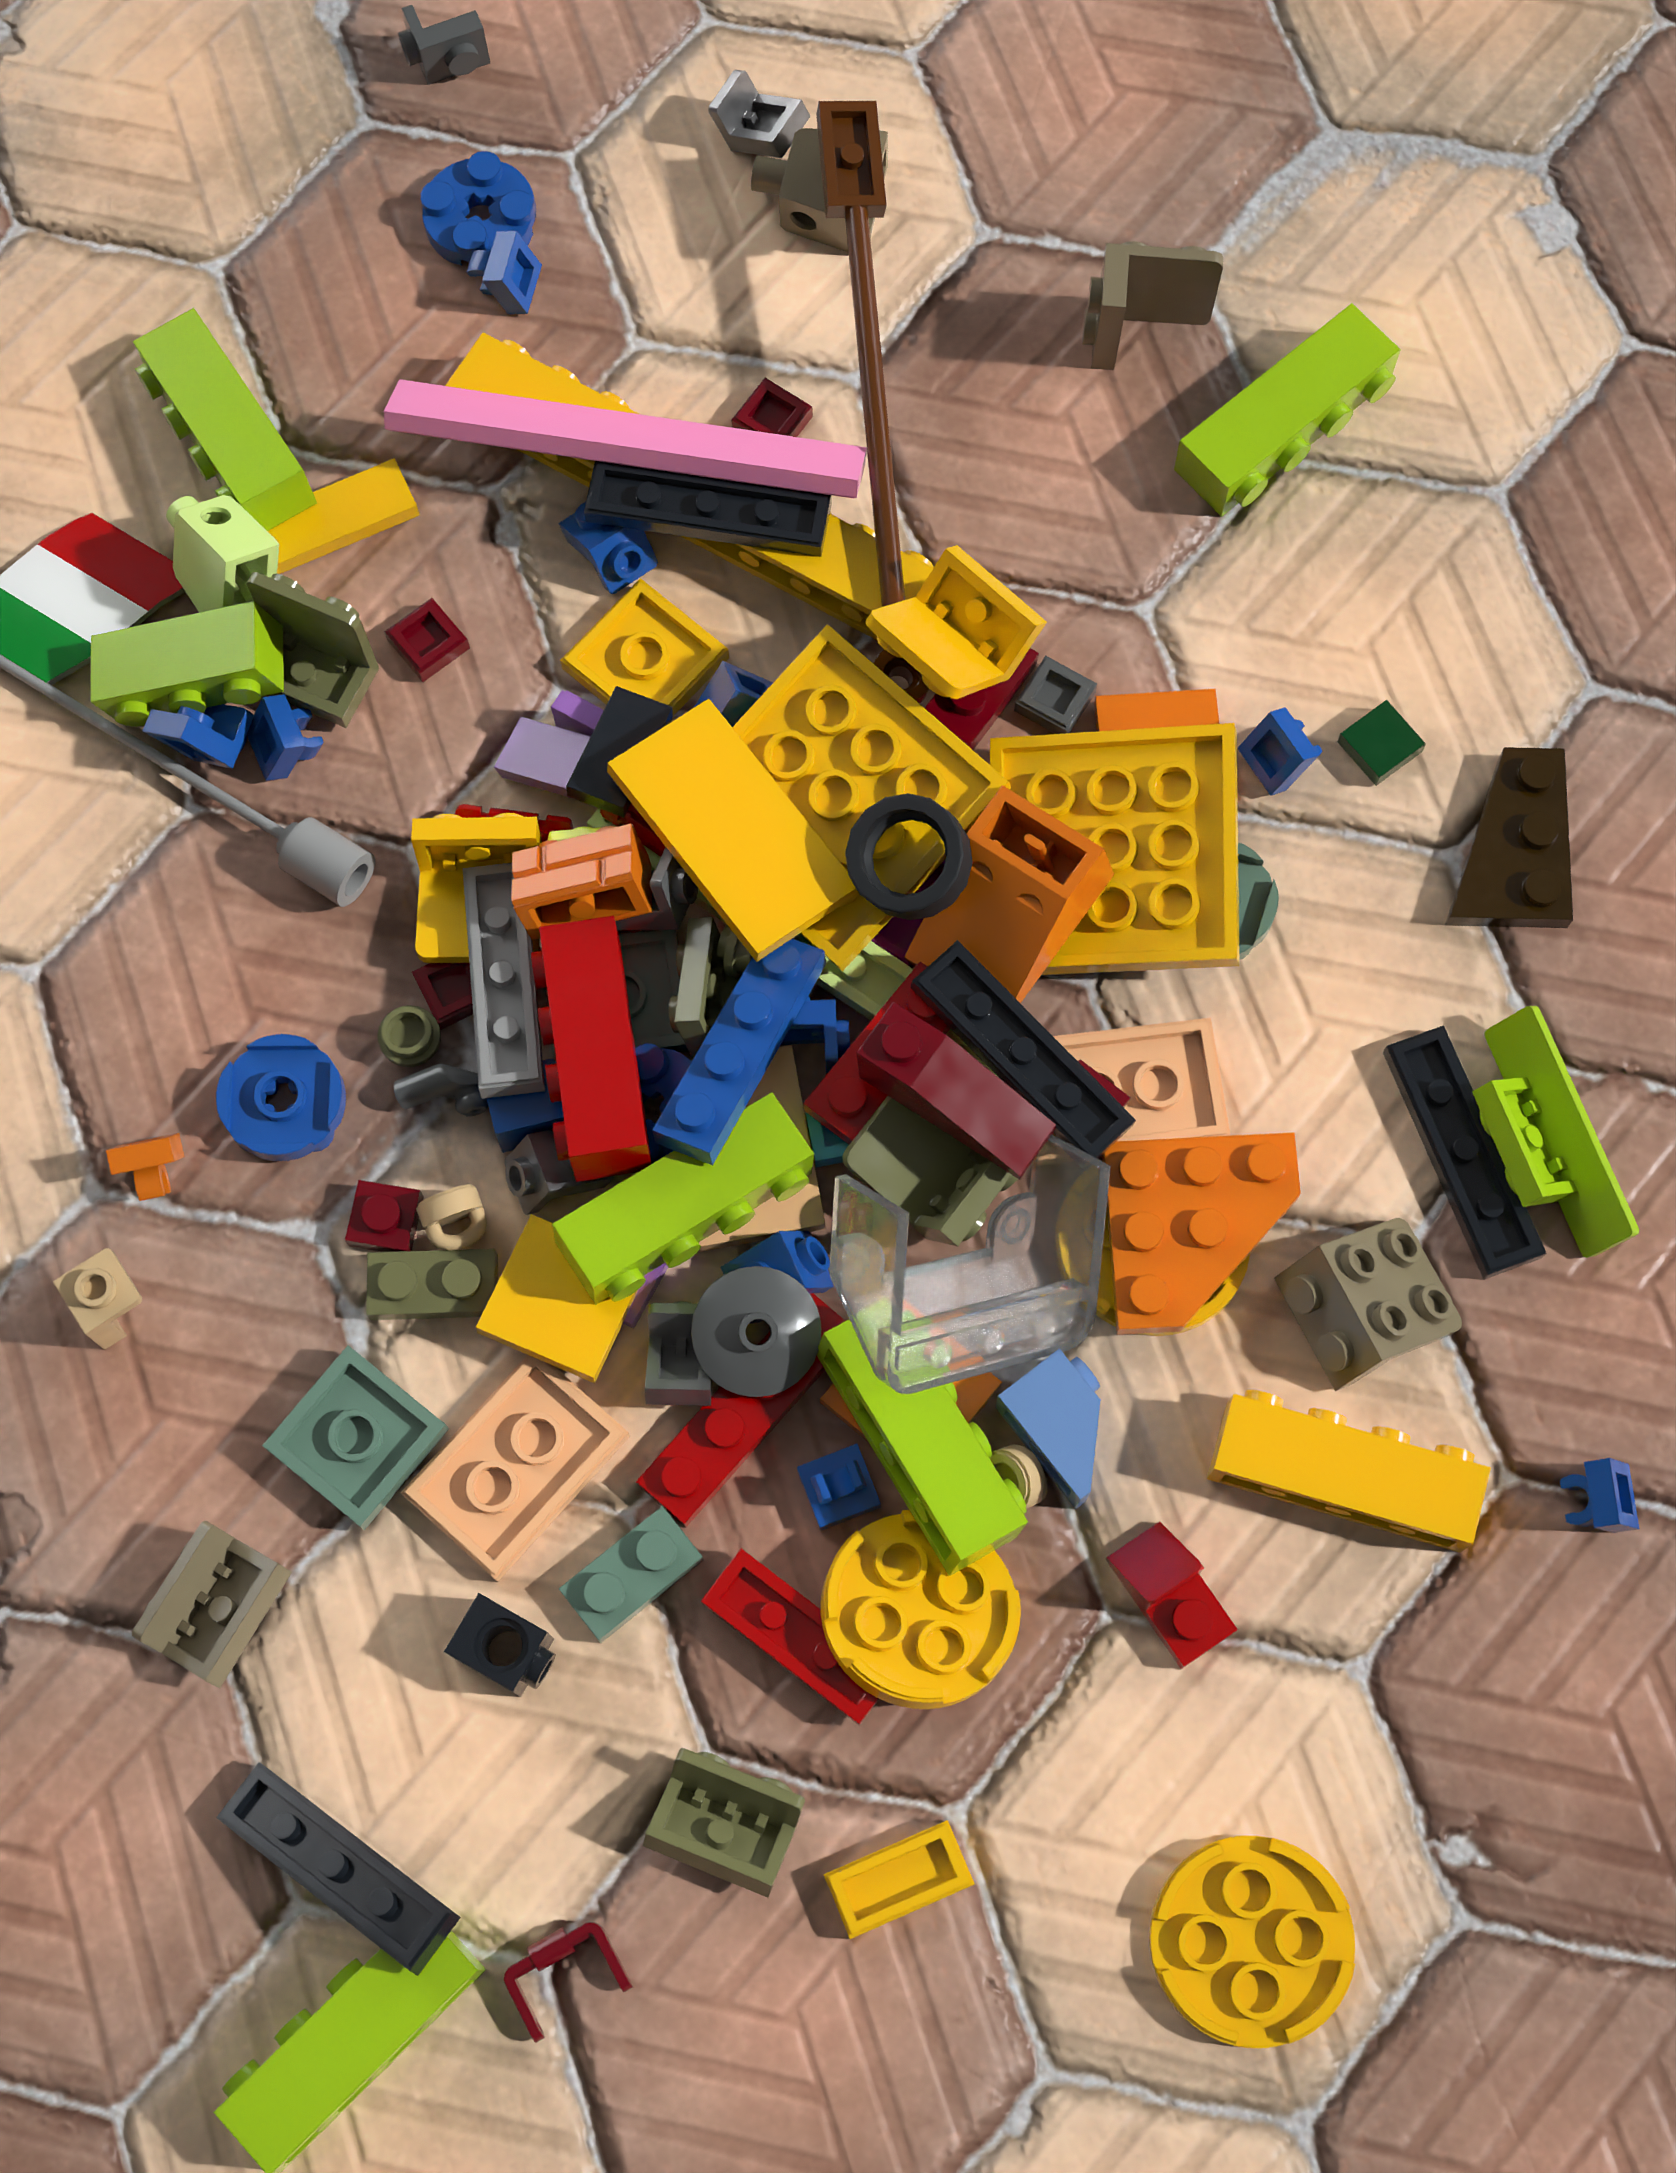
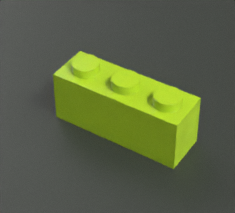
M255 601L91 636V703L114 718L121 725L132 727L144 726L151 709L177 713L179 707L184 706L203 713L207 707L227 703L239 705L258 702L261 696L284 692L283 625Z

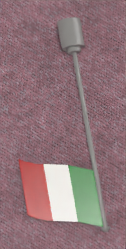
M90 513L48 535L0 574L1 669L279 839L276 846V851L279 854L278 865L287 874L341 907L348 906L359 897L374 871L375 856L313 817L305 818L299 823L293 822L284 829L52 686L91 662L92 635L139 626L161 606L185 593V590L175 576L171 559L94 513Z

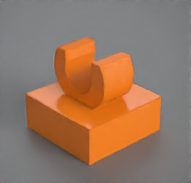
M180 1133L118 1145L106 1150L111 1175L133 1171L139 1201L162 1197L171 1193L170 1181L164 1164L175 1162L185 1157Z

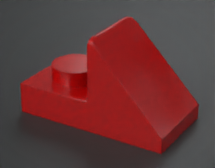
M1160 1521L1106 1557V1561L1181 1669L1238 1630L1200 1576L1204 1569L1201 1562Z

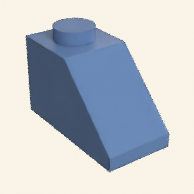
M1059 1348L999 1394L995 1408L1028 1450L1033 1452L1043 1469L1073 1507L1077 1509L1086 1502L1091 1492L1101 1401L1095 1391L1100 1388V1384L1092 1371L1080 1358L1075 1357L1069 1361Z

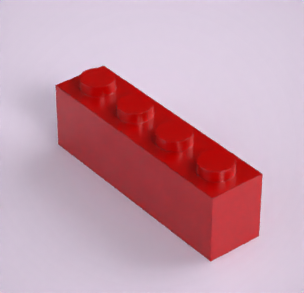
M612 915L541 926L539 931L542 951L531 952V962L536 989L547 988L549 1000L548 1007L538 1008V1016L544 1046L552 1044L555 1046L557 1063L545 1065L551 1103L562 1101L564 1121L553 1123L558 1160H570L576 1182L639 1172L651 1165L652 1161L623 958L615 917Z

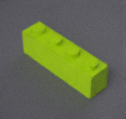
M1351 303L1179 441L1174 470L1221 517L1238 503L1242 507L1249 505L1263 492L1270 477L1280 469H1283L1285 472L1294 469L1307 456L1312 443L1324 434L1328 438L1336 435L1349 422L1353 415V410L1366 400L1371 404L1375 403L1388 392L1396 379L1393 372L1401 349Z
M194 308L133 341L143 362L142 365L135 368L140 381L152 400L163 396L168 405L161 408L164 417L179 440L189 436L194 443V446L189 448L188 452L206 481L215 476L222 487L215 490L217 497L222 495L232 496L267 531L317 504L303 468Z
M773 1092L744 1109L713 1166L673 1151L554 1222L552 1226L555 1243L595 1305L608 1297H611L614 1302L620 1301L641 1288L646 1282L644 1275L666 1263L668 1268H673L684 1263L700 1250L699 1242L718 1230H721L724 1235L730 1234L747 1224L755 1215L753 1209L767 1200L775 1197L778 1202L784 1201L802 1190L809 1182L807 1176L812 1174L814 1152Z
M890 1297L824 1332L818 1345L817 1357L946 1572L951 1576L1014 1540L1028 1523L1024 1516L1027 1511L1026 1504L1017 1486L1008 1478L1002 1480L989 1459L992 1456V1450L984 1432L976 1423L971 1422L968 1424L955 1402L958 1396L949 1375L941 1367L934 1368L921 1348L924 1345V1340L917 1323L909 1313H900Z
M452 1931L418 1976L406 1969L383 1949H380L364 1965L358 1958L354 1959L326 1986V1989L332 1995L327 2002L313 2015L306 2008L303 2009L275 2035L274 2039L280 2047L261 2066L252 2059L226 2082L222 2090L228 2098L213 2113L265 2173L282 2172L486 1971V1968Z

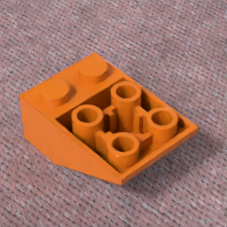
M1002 785L967 832V836L970 839L973 861L967 886L951 906L933 917L923 918L904 957L915 966L920 961L929 966L958 940L1021 1003L1112 879L1114 872L1104 848Z

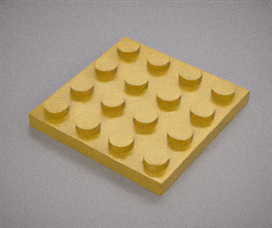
M828 624L732 727L847 871L845 851L851 829L867 808L883 798L907 793L931 798L948 810L959 821L967 834L1000 787L1003 785L1011 789L1010 783L1006 778ZM914 820L899 822L888 828L876 843L873 854L874 871L881 883L891 891L902 894L915 893L946 859L944 842L938 832L927 823ZM858 893L855 897L800 934L814 947L824 950L825 957L843 972L893 916L885 914Z
M1235 723L990 738V765L1009 781L1010 790L1104 848L1114 872L1112 879L1042 975L1240 966L1237 732Z

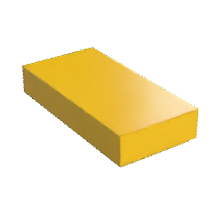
M948 1820L823 1874L849 1939L975 1885Z

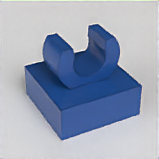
M497 231L491 252L484 250L473 252L466 273L470 277L482 276L480 291L483 294L494 296L507 314H528L542 264L517 231Z
M285 695L263 697L254 712V718L247 733L248 740L266 781L288 778L298 760L314 758L324 743L322 737L306 738L302 736L301 730L306 729L313 717L312 713L304 708L291 710Z
M1286 707L1269 712L1237 748L1270 796L1286 791L1323 751L1319 745L1313 746L1302 731L1305 727L1303 722L1294 719Z
M858 1444L797 1466V1472L820 1531L881 1508L879 1497Z
M1612 1458L1584 1462L1586 1476L1571 1474L1560 1480L1562 1489L1569 1491L1584 1489L1589 1497L1588 1505L1583 1511L1565 1514L1567 1523L1582 1527L1594 1525V1528L1612 1533L1639 1529L1629 1464Z

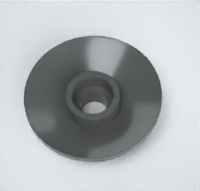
M744 1267L721 1276L703 1293L693 1314L691 1324L692 1345L696 1358L705 1373L724 1389L749 1397L774 1395L796 1384L814 1363L819 1350L818 1345L821 1341L820 1316L811 1295L802 1284L790 1275L768 1267ZM755 1319L764 1320L770 1328L768 1340L760 1345L750 1343L745 1334L747 1325Z

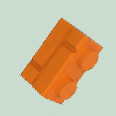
M633 824L605 826L594 833L561 841L548 840L536 847L512 853V874L514 879L512 880L511 901L531 940L540 939L539 927L612 915H614L615 921L652 913V891L650 888V880L652 878L651 862Z

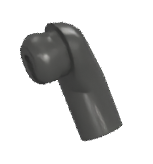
M436 1064L395 1080L393 1085L396 1099L404 1109H410L440 1096L455 1099L456 1111L466 1117L479 1115L489 1107L487 1098H481L478 1073L446 1064Z

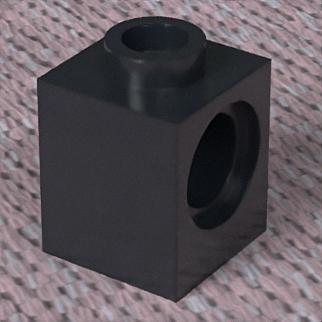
M480 1593L477 1594L444 1650L453 1659L519 1697L522 1696L528 1685L534 1689L540 1686L556 1656L555 1653L548 1650L554 1638L547 1631ZM513 1631L518 1633L522 1640V1651L518 1659L507 1666L493 1665L489 1657V1647L492 1640L502 1632Z

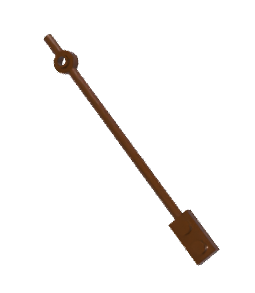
M819 101L816 118L826 218H845L881 605L884 607L905 600L869 228V218H884L887 206L877 102ZM886 650L880 652L873 664L889 678L893 676L905 678L909 687L903 690L921 704L929 691V688L922 680V674L905 659L896 657Z

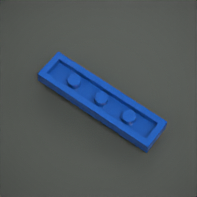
M791 939L758 962L753 957L751 958L652 1129L655 1143L713 1166L826 965L824 950Z

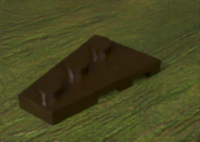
M1504 747L1493 773L1478 820L1479 823L1466 857L1460 876L1461 879L1445 926L1568 928L1573 921L1565 748Z

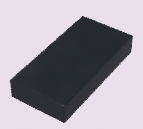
M616 686L566 785L567 796L624 818L631 802L608 774V762L668 725L673 718V707Z

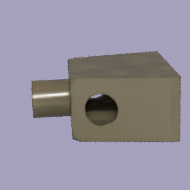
M801 128L794 133L787 161L757 155L752 170L751 190L779 195L780 226L787 232L848 252L845 218H826L818 129ZM879 130L885 180L888 167V132ZM869 218L870 238L875 218Z

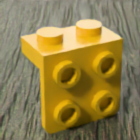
M956 545L944 550L915 597L872 610L865 623L877 635V641L884 650L896 657L905 659L922 674V680L930 690L943 697L959 699L1010 679L1047 621Z
M502 813L494 817L462 818L454 814H439L432 818H412L411 841L420 870L415 949L418 958L422 962L470 963L463 868L512 863L513 852L538 846L542 841L537 817H523L515 813ZM541 939L532 940L533 952L541 951Z

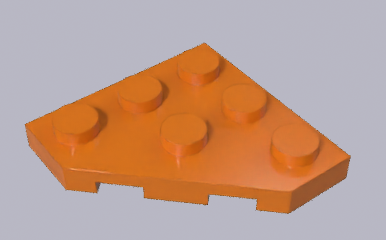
M1295 1132L1116 1141L1102 1154L1117 1335L1181 1332L1214 1292L1254 1250L1268 1231L1285 1215L1301 1194Z

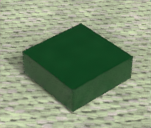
M1385 700L1341 732L1337 741L1376 786L1422 753L1426 745L1388 700Z

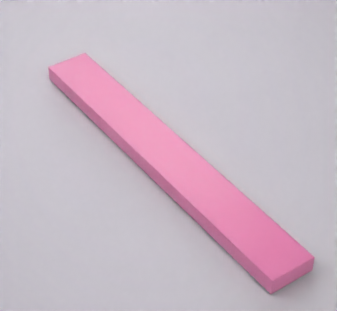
M400 379L384 410L385 429L389 431L853 499L857 498L866 463L867 447Z

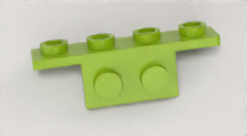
M1526 1006L1488 1028L1484 1036L1503 1079L1491 1080L1472 1091L1480 1109L1481 1123L1485 1131L1493 1138L1506 1167L1505 1176L1514 1193L1518 1195L1522 1206L1528 1207L1559 1202L1579 1250L1585 1258L1597 1256L1637 1236L1639 1227L1539 1007Z

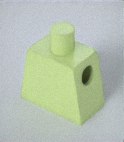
M222 495L200 503L192 496H184L174 501L168 508L166 518L174 528L173 570L177 580L199 613L254 601L246 585L252 572H258L270 578L273 574H277L279 543L232 496Z

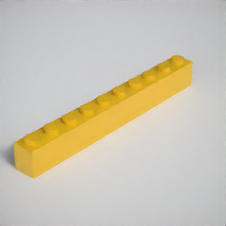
M484 332L479 336L445 385L639 414L631 410L626 402L617 395L608 391H603L600 394L581 384L578 378L569 370L558 365L549 367L532 358L516 342L507 339L501 342ZM518 450L589 488L595 461ZM830 512L822 557L681 536L877 640V635L865 623L872 610L882 607L875 531L870 527L860 523L851 525ZM912 550L901 551L905 600L917 595L934 568L933 564L926 557Z

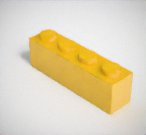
M1246 1390L1244 1396L1233 1394L1226 1404L1207 1476L1208 1480L1459 1553L1473 1545L1491 1467L1474 1463L1475 1455L1473 1453L1449 1445H1436L1435 1451L1409 1444L1411 1437L1408 1434L1388 1427L1374 1426L1371 1433L1346 1426L1347 1418L1345 1416L1325 1409L1309 1408L1308 1414H1303L1283 1408L1284 1401L1280 1397L1258 1390Z

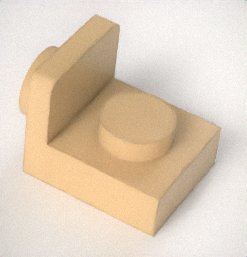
M105 1248L53 1281L85 1335L104 1350L127 1336L117 1318L142 1302V1296L111 1249Z

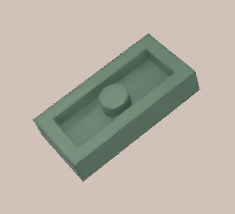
M661 1506L562 1585L559 1590L599 1642L602 1643L704 1561V1558L665 1508Z

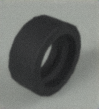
M909 793L885 797L867 808L852 827L845 851L848 875L858 893L885 914L906 920L933 917L951 906L967 886L973 863L970 839L959 821L948 810L931 798ZM910 820L927 823L938 832L944 842L946 859L942 873L933 885L921 892L902 894L891 891L881 883L874 871L873 854L876 843L883 833L896 823Z

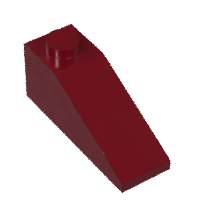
M892 1002L856 1053L859 1075L862 1080L1019 1180L1056 1129L1055 1123L950 1037L895 1002Z

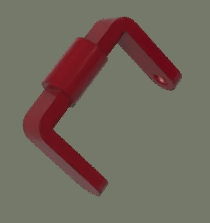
M596 1922L585 1923L569 1933L566 1932L564 1927H561L528 1946L529 1956L511 1965L504 1974L505 1986L535 2043L544 2039L545 2035L517 1979L534 1969L540 1972L576 1951L574 1946L594 1935L621 1990L626 1992L633 1987L604 1928Z

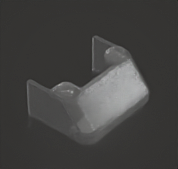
M1051 1134L1032 1162L1030 1192L1008 1197L992 1213L987 1227L986 1248L906 1267L909 1212L846 1174L836 1176L829 1273L833 1286L875 1376L896 1392L911 1394L1053 1354L1059 1348L1062 1352L1071 1350L1081 1344L1090 1333L1096 1318L1111 1166Z

